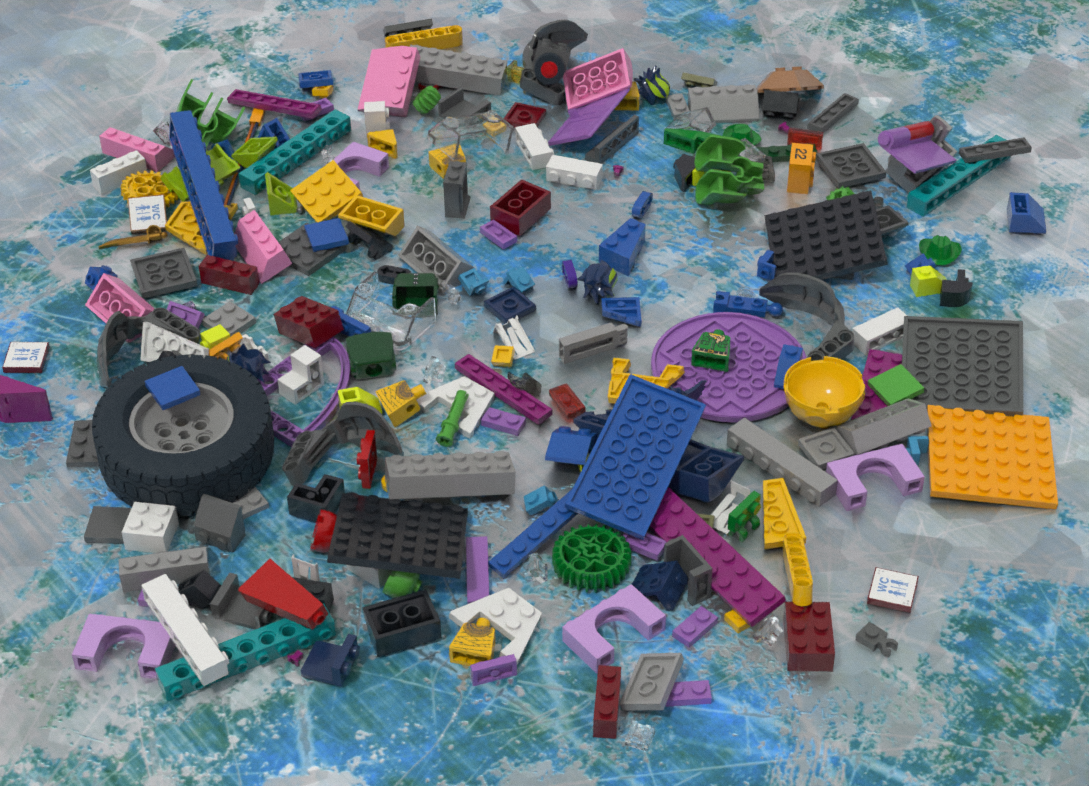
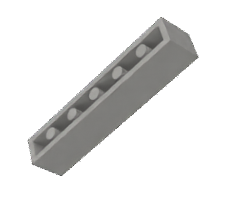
M743 418L728 429L727 444L732 449L750 459L760 468L772 474L776 479L784 478L786 485L804 496L808 501L820 507L836 495L837 479L746 418Z

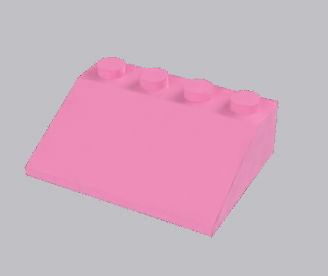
M395 46L373 49L371 51L358 111L364 112V102L385 101V108H389V115L407 117L420 62V54L417 48Z
M624 48L566 70L563 75L568 110L579 108L632 86V63Z

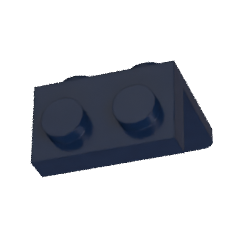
M678 561L643 565L639 569L632 585L644 596L656 595L665 610L669 611L674 610L689 578Z
M348 634L342 646L316 641L300 670L301 676L342 687L360 652L357 635Z

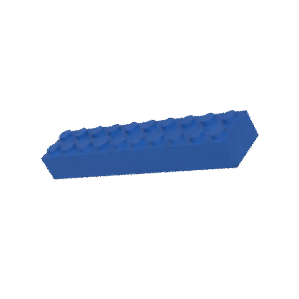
M191 110L170 113L169 140L207 254L234 261V258L237 257L235 246L238 245L237 234L233 233L232 220L229 221L228 208L224 207L223 194L219 193V182L215 181L214 168L210 167V156L206 155L205 142L201 141L202 134L201 130L197 129V119L193 117Z

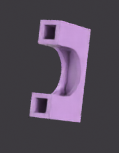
M352 142L334 159L344 173L360 170L380 177L389 168L388 153L356 142ZM350 178V180L360 190L359 181Z
M903 444L828 462L826 472L838 480L836 496L846 511L866 506L867 490L858 478L866 473L874 472L888 476L894 481L903 496L922 492L925 476Z
M632 584L624 589H620L613 596L602 600L592 609L586 610L582 615L562 626L563 642L596 674L598 673V665L610 666L614 663V647L597 632L598 628L603 624L613 621L628 623L648 641L665 631L666 615Z
M89 614L73 650L72 658L75 669L97 672L103 656L110 646L123 640H135L144 644L137 662L140 676L157 679L155 668L169 663L175 644L160 622Z

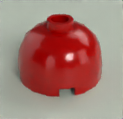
M320 509L312 536L314 541L310 545V550L321 553L329 552L337 518L335 513Z

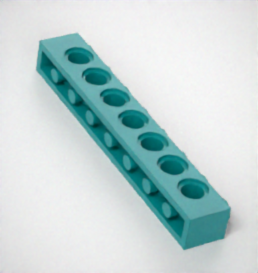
M336 109L240 172V187L254 195L259 194L267 188L265 178L267 172L281 179L350 132V116Z
M996 134L983 144L1005 141L1006 139ZM1011 156L965 163L961 158L925 183H922L916 189L910 191L907 195L906 208L924 217L1011 158Z
M327 610L328 615L325 620L312 630L289 619H281L218 644L220 652L224 651L229 659V664H227L228 675L203 686L183 657L155 668L158 684L167 702L180 698L183 695L244 673L247 670L264 665L280 657H285L297 650L308 648L314 645L316 641H324L336 636L334 620Z

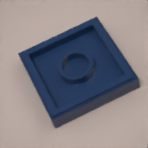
M514 286L484 301V307L504 324L509 319H515L516 315L520 319L536 311V305Z

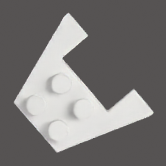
M463 376L428 391L426 395L417 399L421 408L420 411L425 413L438 402L451 408L456 392L458 390L466 391L469 397L461 414L466 418L458 423V432L471 439L475 428H478L482 416L485 415L494 401L495 395L494 392Z
M510 588L464 605L449 613V619L460 627L466 622L472 623L478 617L488 619L492 627L511 640L500 651L499 657L514 654L517 665L542 616L541 611Z

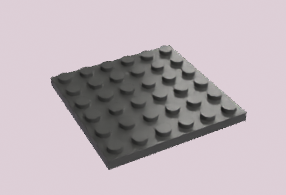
M904 316L902 365L924 387V393L912 398V400L925 403L926 409L927 405L942 406L945 409L962 408L964 411L969 412L982 410L986 414L999 412L1004 413L1005 416L1012 417L1014 415H1023V321Z

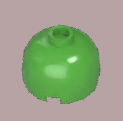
M393 571L389 575L382 592L389 597L397 598L412 592H418L423 581L419 580L420 574Z

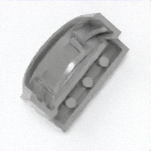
M935 115L929 121L934 126L931 140L954 157L958 151L945 141L953 127L939 115ZM890 155L888 157V168L885 172L909 193L922 183L928 181L944 166L914 174Z

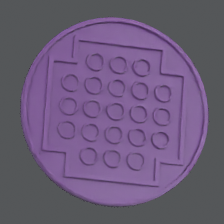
M733 312L708 313L686 319L671 327L660 337L652 352L651 374L653 377H660L667 364L684 366L685 373L671 386L673 388L681 387L685 391L694 387L701 380L707 381L702 391L703 394L697 399L699 402L706 404L701 418L719 422H739L743 418L754 421L772 416L789 407L785 399L784 389L774 387L778 361L784 344L796 347L802 346L789 332L766 319ZM720 329L725 335L730 337L728 372L691 365L692 349L703 332L713 333L714 330ZM804 350L802 360L807 358Z

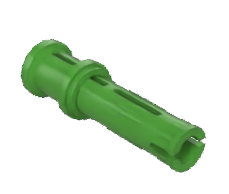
M458 390L456 392L449 414L441 423L442 429L440 434H437L436 441L442 446L450 447L454 443V434L459 430L458 421L469 397L466 391Z

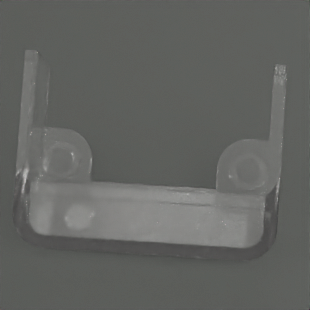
M489 110L488 112L446 117L428 131L427 139L454 161L457 158L460 140L487 136L504 151H509L514 126L498 115L497 112Z
M375 271L355 287L346 311V315L371 327V332H391L394 350L406 349L436 322L435 298L433 297L421 307L414 304H406L399 310L376 300L379 296L378 275Z

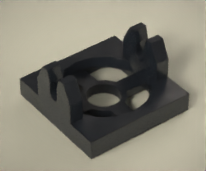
M348 221L345 226L350 230L348 234L349 243L357 245L363 239L371 244L367 254L370 258L377 260L384 250L391 252L393 249L391 243L371 229Z

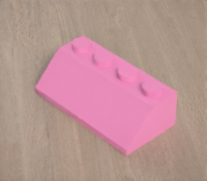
M111 127L99 136L102 153L119 158L137 150L145 158L147 169L159 172L175 158L173 149Z
M255 210L239 219L234 232L238 237V245L235 247L248 265L257 266L261 284L292 264L284 249Z
M103 273L85 304L105 323L117 311L127 317H145L155 309L121 279ZM140 333L138 335H135L134 338L127 339L126 342L130 343L131 341L141 337L142 334Z

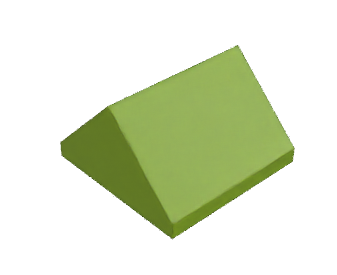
M277 137L250 138L231 157L243 167L248 168L272 152L278 139Z
M267 172L265 178L270 216L296 213L297 201L290 191L293 188Z

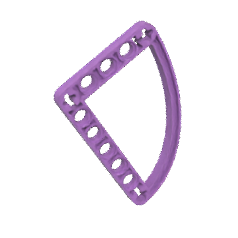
M335 337L330 338L316 348L306 345L320 354L321 357L331 350L337 356L341 365V375L337 389L323 411L302 430L271 410L274 437L290 447L293 446L296 437L300 433L324 428L340 409L338 390L349 388L351 373L348 354L344 346ZM288 356L269 370V374L263 375L265 382L273 381L274 383L265 384V382L257 379L267 396L279 388L277 379L285 375L279 374V372H289L292 370L291 356ZM280 428H287V429H288V430L283 431V432L278 431Z

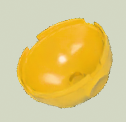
M824 356L823 360L811 361V357L800 360L788 369L784 378V395L791 412L799 420L822 429H828L835 425L838 426L848 421L858 410L865 396V384L861 372L852 364L834 357Z

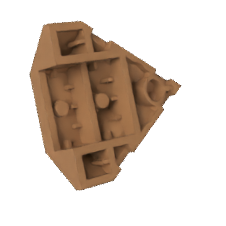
M802 66L792 67V70L785 71V67L775 68V71L770 72L756 90L757 93H764V90L782 92L824 89V85L807 69L802 70Z

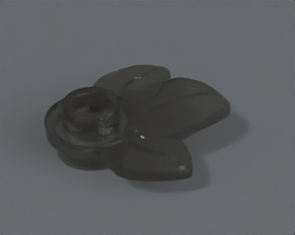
M508 372L507 377L514 387L524 390L532 396L540 395L542 385L528 373H524L522 378Z

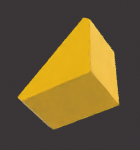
M393 129L367 133L368 147L388 153V156L394 159L398 157L397 142Z

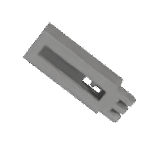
M611 322L559 338V358L563 364H567L615 349L617 346L627 343L628 326L626 324L614 326Z

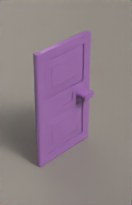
M630 88L579 108L568 110L570 117L548 141L549 146L591 138L627 95Z

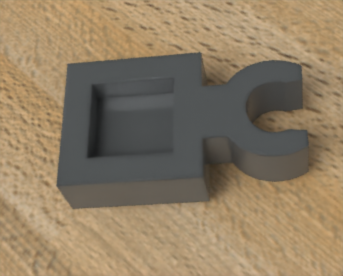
M870 621L856 634V641L873 652L877 648L880 649L885 657H890L891 649L889 648L895 651L898 648L896 640L887 639L888 633Z

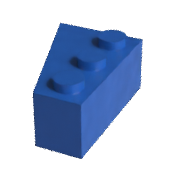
M632 218L627 220L599 245V263L603 260L614 270L629 276L631 268L635 264V259L640 254L645 243L646 224Z

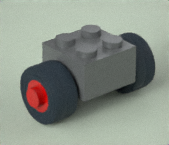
M547 38L538 40L533 64L535 65V76L540 82L551 85L562 79L571 53V48L568 47V44L562 42L555 44Z

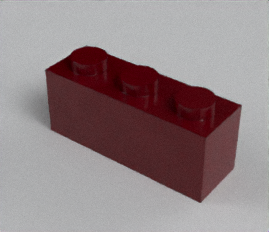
M206 255L198 266L202 284L252 295L260 284L257 266Z
M598 665L593 717V737L617 738L621 690L620 666Z

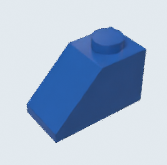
M783 345L774 381L775 388L784 389L786 372L793 364L802 360V347Z

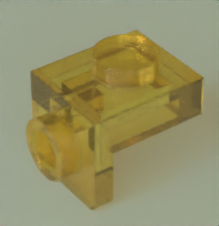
M513 60L507 66L506 75L508 81L520 84L521 73L524 68L517 66L516 60Z

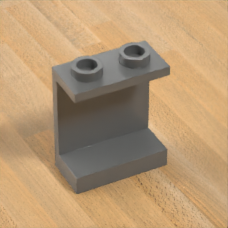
M460 87L438 102L439 116L470 131L491 117V102L484 100L476 106L464 100L463 88Z
M683 535L664 544V562L678 561L689 578L687 601L694 606L711 598L713 568Z
M229 572L210 603L212 617L254 630L269 623L272 612L244 600L238 591L240 587L238 575Z

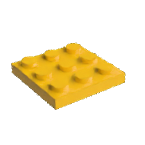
M334 160L290 190L292 195L316 223L331 220L337 216L356 195L363 197L362 192Z

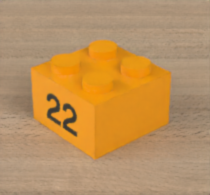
M792 143L787 192L808 194L809 187H813L816 152H813V145Z

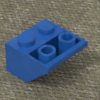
M1010 192L1007 204L1009 232L1046 234L1044 208L1028 193Z

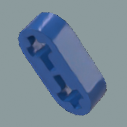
M642 191L632 207L633 217L643 218L651 206L653 200L652 193Z

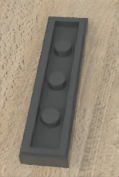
M844 93L807 124V129L822 135L858 104L859 99Z
M1023 137L959 148V154L965 163L1031 153L1032 147Z

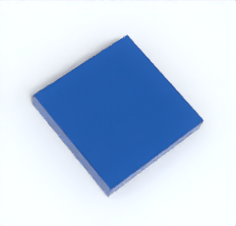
M331 70L298 74L300 88L333 85Z
M340 218L304 225L313 252L349 244V239Z
M183 366L145 380L146 388L162 410L201 395L200 389Z

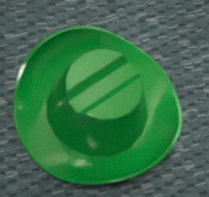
M747 124L730 125L724 130L722 135L742 141L746 148L756 147L762 140L760 135Z
M936 235L932 239L925 238L919 242L920 253H924L927 259L932 258L936 265L952 263L959 257L962 250L959 243L950 241L947 236Z

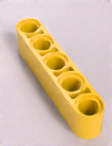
M458 25L390 35L385 38V48L419 45L427 48L446 49L463 44L462 27Z
M788 533L783 536V559L792 602L798 606H808L813 600V580L803 537L798 533Z

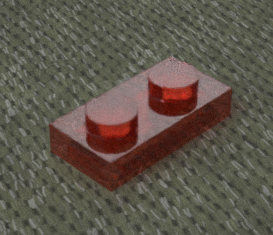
M789 127L787 145H792V143L815 144L816 149L821 150L824 132Z
M567 383L549 389V396L567 419L586 412V407Z

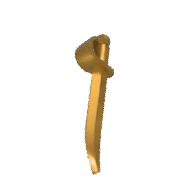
M150 225L146 231L147 235L114 239L98 246V248L103 249L147 241L150 244L152 240L167 238V233L162 232L161 228L157 225Z

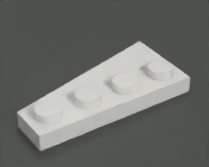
M143 322L140 361L150 362L157 360L162 351L172 350L189 357L191 355H203L204 358L206 355L208 356V348L152 323Z

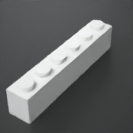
M164 574L142 584L144 600L203 686L228 675L227 664H229V659L224 651L220 652L216 639L209 636L205 623H200L195 609L189 608L188 600L184 594L180 595L176 582L174 580L170 581L168 576Z

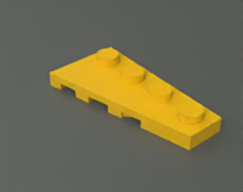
M784 478L763 480L764 549L783 547V536L788 533L802 535L805 544L806 535Z

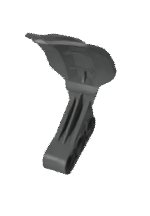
M565 19L540 26L534 32L532 40L528 42L523 51L522 63L524 69L521 73L520 87L552 105L562 104L565 93L564 85L559 82L551 85L544 84L535 76L533 60L538 40L547 38L555 44L562 42L568 44V47L572 50L574 47L587 41L588 34L575 22Z
M784 273L778 275L759 289V296L774 303H780L785 308L813 314L822 318L828 324H833L820 345L808 354L807 358L811 357V361L823 360L824 356L842 360L853 352L854 333L844 325V308L835 297L834 291L829 284L806 274Z
M156 308L145 317H127L119 311L113 313L109 317L98 341L97 368L100 386L103 388L109 387L108 361L118 353L127 339H132L135 335L142 334L143 322L152 323L199 344L200 330L165 308Z
M346 402L341 406L338 417L321 430L304 431L296 437L282 469L292 486L296 483L303 484L307 480L312 468L333 444L350 442L360 447L361 439L365 438L367 430H375L377 449L404 456V452L395 432L378 410L364 403Z

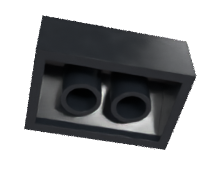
M426 589L362 607L370 640L377 657L442 638L441 622Z

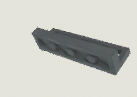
M632 116L628 121L616 128L585 154V160L600 164L605 162L639 133V116Z

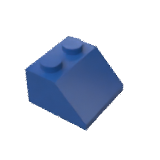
M560 426L559 429L557 428L551 434L545 460L585 465L596 443L597 433H591L590 429L574 431L571 430V427Z

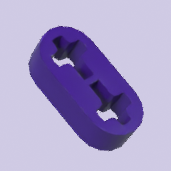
M572 260L562 261V273L567 289L577 288V275Z

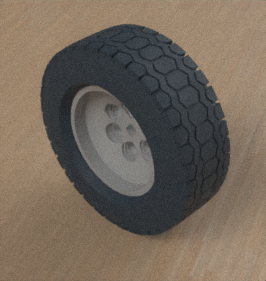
M176 355L175 359L173 356L161 358L162 361L157 359L147 362V366L142 364L134 368V372L130 370L122 375V379L118 378L111 384V387H108L99 399L97 407H95L92 419V435L101 474L113 494L126 504L133 506L134 502L170 505L176 507L177 515L179 513L180 516H192L193 512L197 515L203 494L233 503L236 501V498L240 499L246 495L248 489L251 491L266 474L274 453L271 409L266 392L260 382L244 368L242 369L241 366L213 356L206 355L204 358L203 355H191L190 357L188 355ZM183 366L200 389L201 395L162 410L146 388L145 380Z

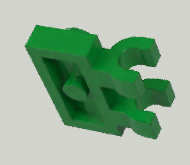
M756 491L749 494L728 516L729 535L733 536L737 533L739 541L742 543L748 538V532L744 528L748 521L751 522L753 530L760 526V519L756 514L761 509V494Z

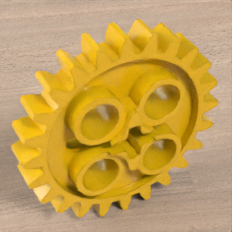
M146 170L143 173L137 171V175L131 173L130 177L126 176V180H122L121 196H123V200H127V204L128 198L164 194L165 206L170 207V204H175V200H178V196L174 191L170 192L162 182L160 171L154 173L153 170L150 173H147Z

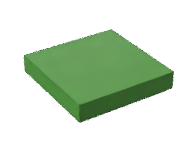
M902 364L868 380V386L887 406L908 398L912 399L924 393V387Z

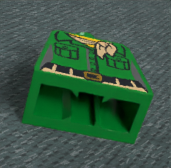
M720 329L714 330L713 333L703 332L692 349L691 365L728 372L730 337L725 335Z

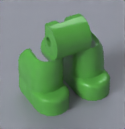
M191 79L181 97L176 112L191 110L193 117L197 119V129L201 130V141L205 142L207 148L209 142L215 144L229 138L246 107L243 106L237 118H233L218 110L224 99L221 97L210 121L206 125L200 123L201 116L213 92L210 93L206 102L188 94V90L193 82V79Z
M710 135L699 145L695 155L696 170L706 172L697 183L695 190L696 202L703 205H711L714 202L737 203L747 195L763 192V163L752 162L745 157H738L746 149L742 141L731 137Z

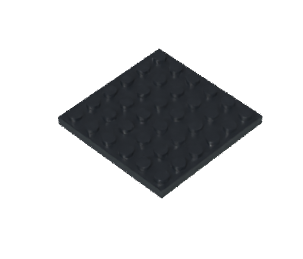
M871 190L764 215L770 251L774 252V260L772 262L773 265H776L774 278L784 273H801L823 280L888 265Z
M354 492L342 493L327 563L460 579L468 508H463L459 505L445 506L440 503H421L418 500L404 501L380 498L376 495L364 496Z

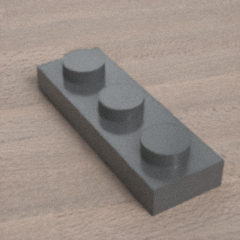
M431 18L385 26L383 32L384 36L427 30L433 26Z

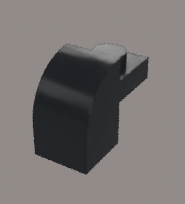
M958 269L956 281L942 280L940 306L960 307L969 302L973 282H969V278L965 277V270Z

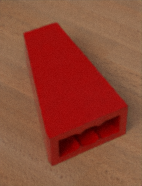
M272 559L267 560L238 588V591L247 602L312 630L317 625H320L328 615L324 605Z

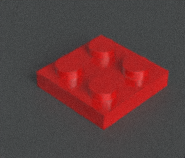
M367 430L365 438L361 439V452L357 454V465H360L358 479L362 482V488L366 489L371 488L378 461L375 430Z

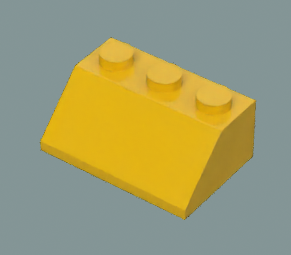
M358 195L338 214V218L351 221L363 227L397 236L405 226L403 209Z

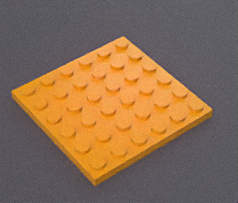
M927 405V412L931 427L927 428V436L929 438L930 497L1057 509L1058 497L1049 417L1024 414L1012 417L1005 416L1004 413L999 412L986 414L982 410L969 412L964 411L962 408L945 409L942 406Z

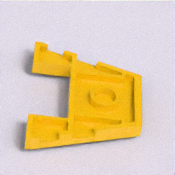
M181 201L166 222L165 229L207 255L191 203ZM237 203L224 205V207L228 208V219H232L238 210Z
M613 358L612 377L608 390L609 403H616L630 373H627L631 367L629 359ZM667 364L660 377L632 375L667 389L685 371L684 366Z

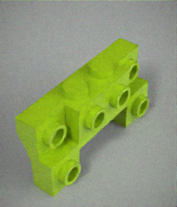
M218 143L214 145L213 149L209 151L206 149V155H209L211 160L210 167L214 168L215 181H218L221 187L225 179L239 171L240 166L222 150ZM176 166L171 172H164L160 179L169 191H174L181 201H188L189 197L179 168Z

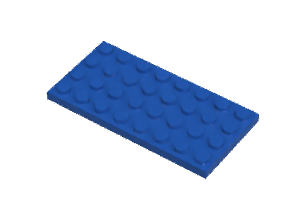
M630 374L565 503V508L644 540L704 413L706 404Z

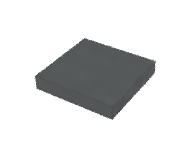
M93 506L84 534V541L124 544L122 530L131 508Z

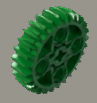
M597 523L595 527L589 526V524L586 527H582L579 524L578 529L571 527L570 532L564 531V536L560 535L558 541H555L552 550V564L554 572L557 573L559 579H562L563 584L569 582L570 588L577 586L578 591L581 588H585L586 592L589 589H594L596 593L598 588L605 591L606 586L612 589L614 583L619 585L620 579L624 580L626 574H629L631 549L629 542H626V538L624 536L621 537L619 531L614 533L613 528L607 530L606 525L601 528L598 527Z

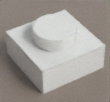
M251 198L243 199V216L253 210L256 211Z

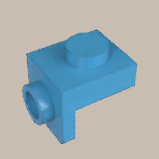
M523 266L517 270L515 268L509 270L506 273L507 277L503 281L505 285L510 282L521 293L535 285Z
M475 268L460 274L458 280L469 296L483 293L489 282L487 278L482 279Z
M928 436L908 437L906 450L918 467L920 454H925L928 450Z
M545 485L523 496L526 512L530 516L546 507L551 508L558 502L555 492L550 491Z

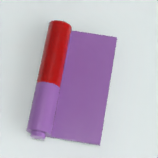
M929 121L885 130L878 136L879 145L914 174L956 162L954 157L931 140L934 126Z

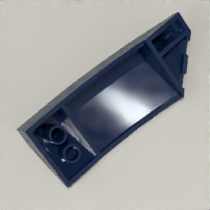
M612 409L606 410V414L595 415L594 411L585 412L574 418L573 423L579 429H590L591 433H597L598 439ZM691 439L669 488L673 492L682 494L685 497H693L702 502H711L722 494L744 461V456L713 448Z

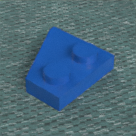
M639 297L602 298V316L641 327L642 319Z

